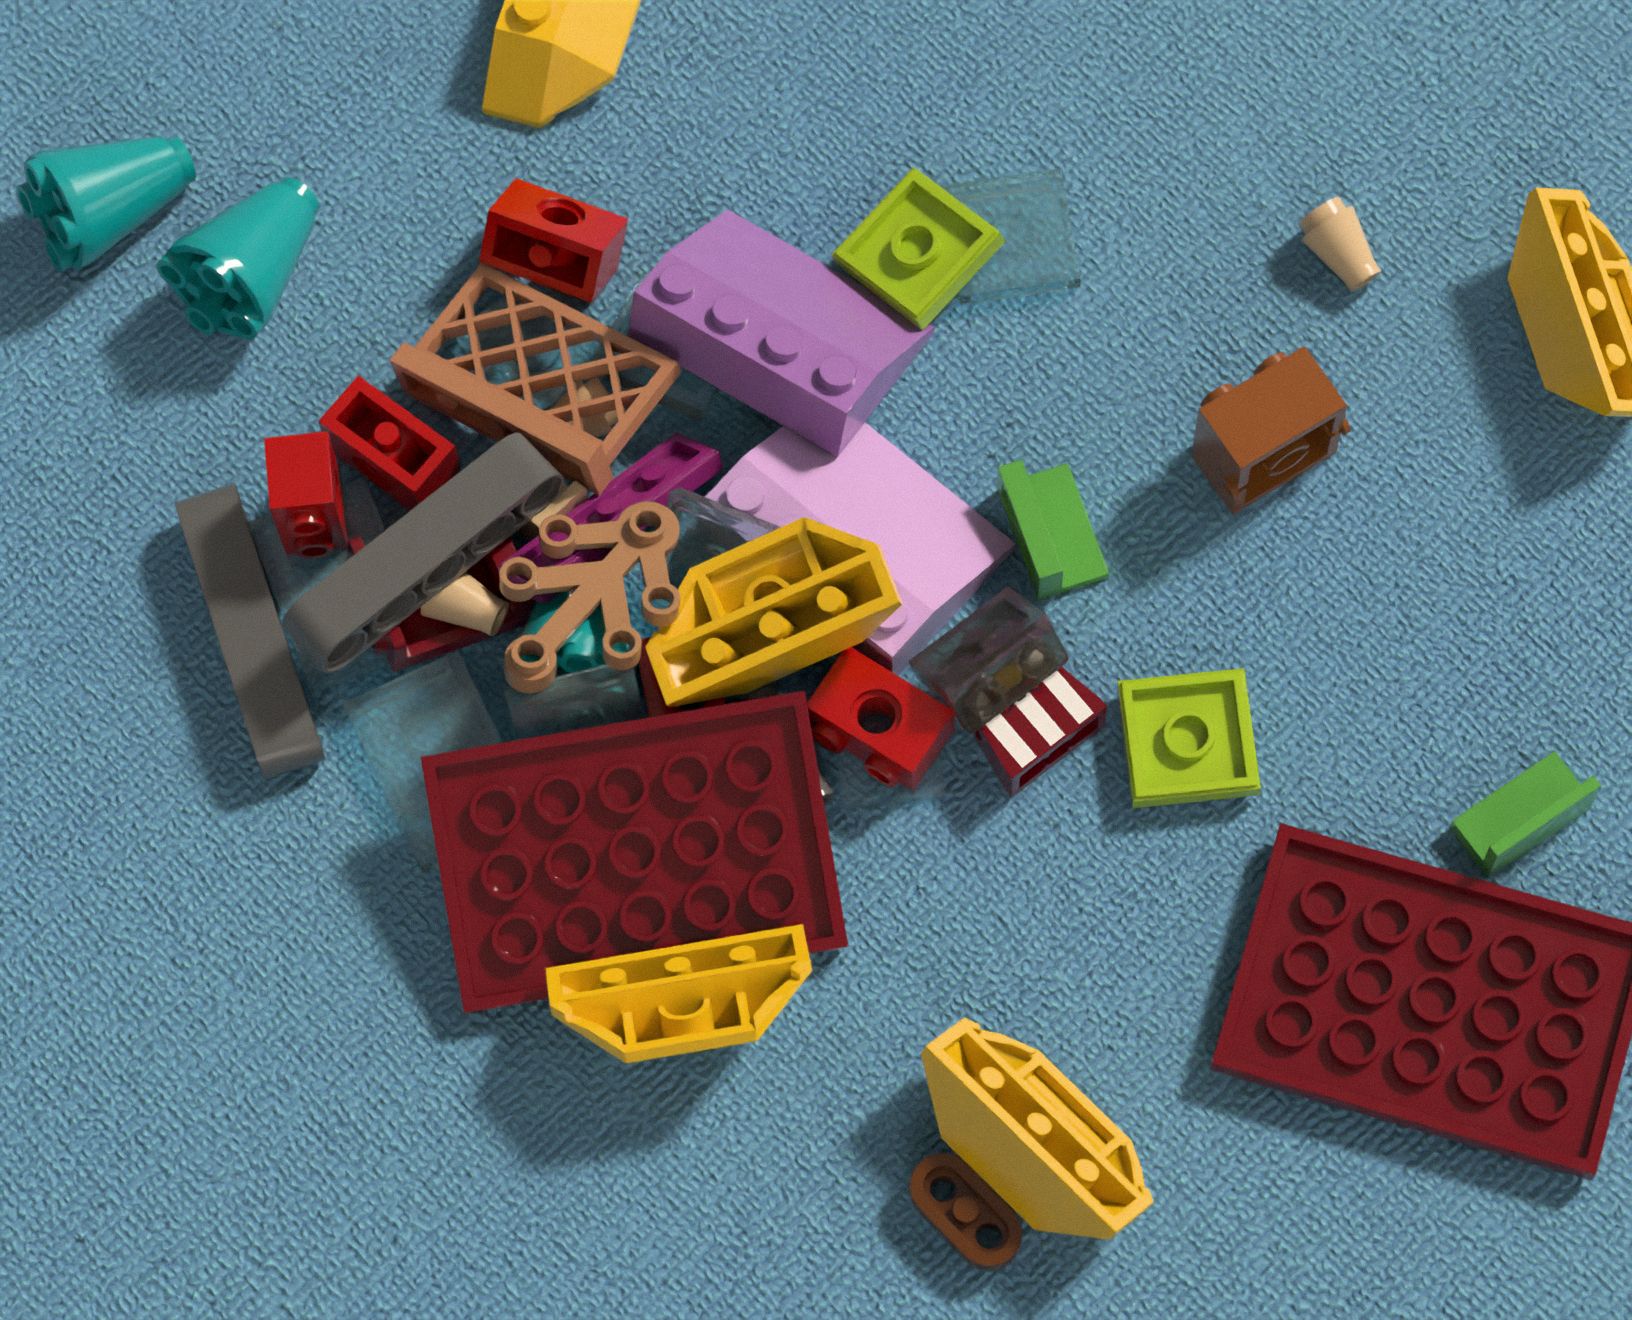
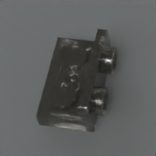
M1007 587L910 659L908 663L917 679L950 705L961 727L972 734L1068 662L1069 657L1046 613Z

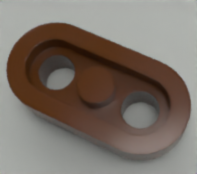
M938 1153L928 1156L916 1166L910 1180V1196L913 1206L966 1263L978 1270L995 1271L1006 1267L1016 1258L1022 1242V1227L1019 1218L963 1159L948 1153ZM941 1181L948 1182L953 1185L956 1193L948 1201H938L930 1192L934 1184ZM991 1228L1000 1234L1001 1242L995 1248L986 1249L981 1247L976 1241L977 1234L983 1229Z

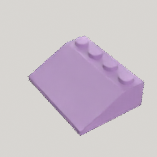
M867 423L862 425L838 457L783 426L744 455L701 500L705 528L731 550L803 517L880 545L903 605L863 642L852 646V648L897 676L902 673L1016 549L1015 542Z

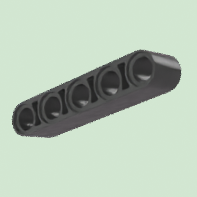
M513 433L506 436L303 594L286 612L282 620V627L325 673H333L342 669L543 511L560 493L564 484L563 476L521 433Z
M235 483L175 502L177 514L264 779L267 780L326 760Z

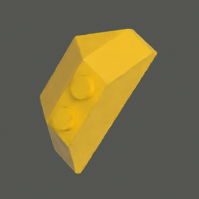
M505 0L494 31L482 104L483 114L542 128L554 120L555 115L577 105L614 81L641 0Z
M1535 188L1527 196L1507 279L1544 388L1603 416L1632 417V268L1629 260L1605 224L1589 211L1590 203L1581 190Z
M803 517L690 568L678 588L680 594L678 618L670 625L659 626L658 631L653 632L645 648L666 705L669 707L681 706L751 692L863 642L903 604L880 545Z
M803 924L545 968L552 1016L626 1064L758 1041L812 972Z
M963 1018L926 1045L921 1052L941 1138L1034 1230L1111 1240L1143 1214L1154 1202L1150 1190L1145 1188L1143 1171L1132 1140L1039 1050L1003 1034L981 1030L978 1023Z

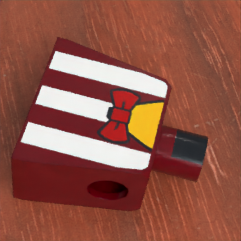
M981 636L969 643L956 658L957 663L974 681L960 694V713L1003 788L1011 798L1105 727L1107 705L1102 699L1031 642L1025 643L1004 659L985 636Z

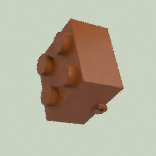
M1305 346L1288 356L1284 352L1270 356L1254 370L1253 377L1236 387L1228 383L1216 388L1200 404L1201 408L1198 409L1191 457L1232 515L1337 452L1340 435H1346L1351 431L1350 425L1345 418L1346 402Z

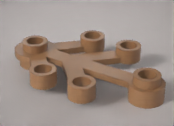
M639 502L627 507L617 521L576 525L568 516L560 514L551 515L545 518L539 527V547L546 556L562 559L570 556L574 550L613 548L612 551L602 561L536 567L527 558L514 557L503 563L500 568L499 587L501 593L511 601H526L536 594L574 591L535 635L521 636L507 647L504 656V674L512 688L528 694L538 693L547 689L553 683L556 676V652L600 604L605 629L602 642L604 662L616 670H627L634 667L641 657L642 641L639 633L631 627L623 578L638 562L641 566L645 584L641 601L643 618L654 626H667L678 618L680 594L670 584L665 557L674 550L678 543L680 526L677 517L669 508L655 502ZM651 526L657 528V530L654 532H643L639 527ZM554 532H562L568 538L564 541H553L548 535ZM514 575H524L530 580L524 584H514L508 579ZM656 599H664L671 606L666 609H657L650 603ZM623 642L629 644L633 649L626 653H619L614 651L611 646ZM536 655L541 657V659L530 663L523 661L520 657Z

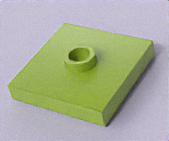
M913 167L831 255L839 267L923 331L1005 243V240L999 230Z
M1244 668L1120 680L1117 682L1132 808L1260 795V778Z

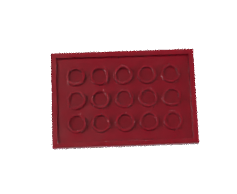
M805 691L420 757L464 1013L549 999L545 969L549 967L803 924L809 953L849 947Z
M1280 823L1210 1070L1593 1181L1600 1162L1632 1036V923Z

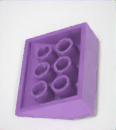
M727 209L668 250L636 288L633 294L628 336L677 361L682 368L838 457L931 338L935 327L929 324L922 331L869 289Z

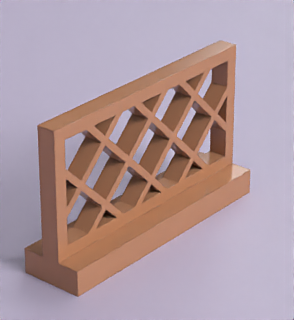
M483 263L479 265L416 346L413 347L403 342L389 360L404 394L496 442L513 433H521L564 478L572 482L577 480L587 490L599 496L614 478L610 464L681 373L679 363L670 357ZM488 287L506 295L508 308L475 316L473 305ZM516 301L522 303V305L517 306ZM541 316H547L555 320L557 333L523 341L521 321ZM511 324L514 337L513 344L481 351L478 332ZM565 326H567V327H569V328H571V329H570V330H565ZM469 334L472 354L448 360L435 354L446 340ZM593 340L604 345L606 358L572 366L569 346ZM560 349L563 369L529 377L526 357ZM614 351L620 353V355L615 356ZM518 360L521 379L498 385L486 381L484 367ZM645 366L656 372L646 386L621 392L619 371ZM610 374L613 394L582 402L578 401L575 382ZM567 384L570 405L545 411L534 405L533 392ZM524 395V400L517 396ZM613 410L617 411L618 422L603 441L584 431L582 418ZM573 420L574 426L567 422Z

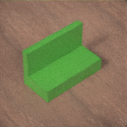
M1022 459L999 466L997 491L1037 600L1109 578L1108 568L1068 463L1031 475L1027 474Z
M1554 751L1452 820L1449 829L1486 877L1490 878L1588 811L1597 796L1601 784L1594 775L1580 784Z

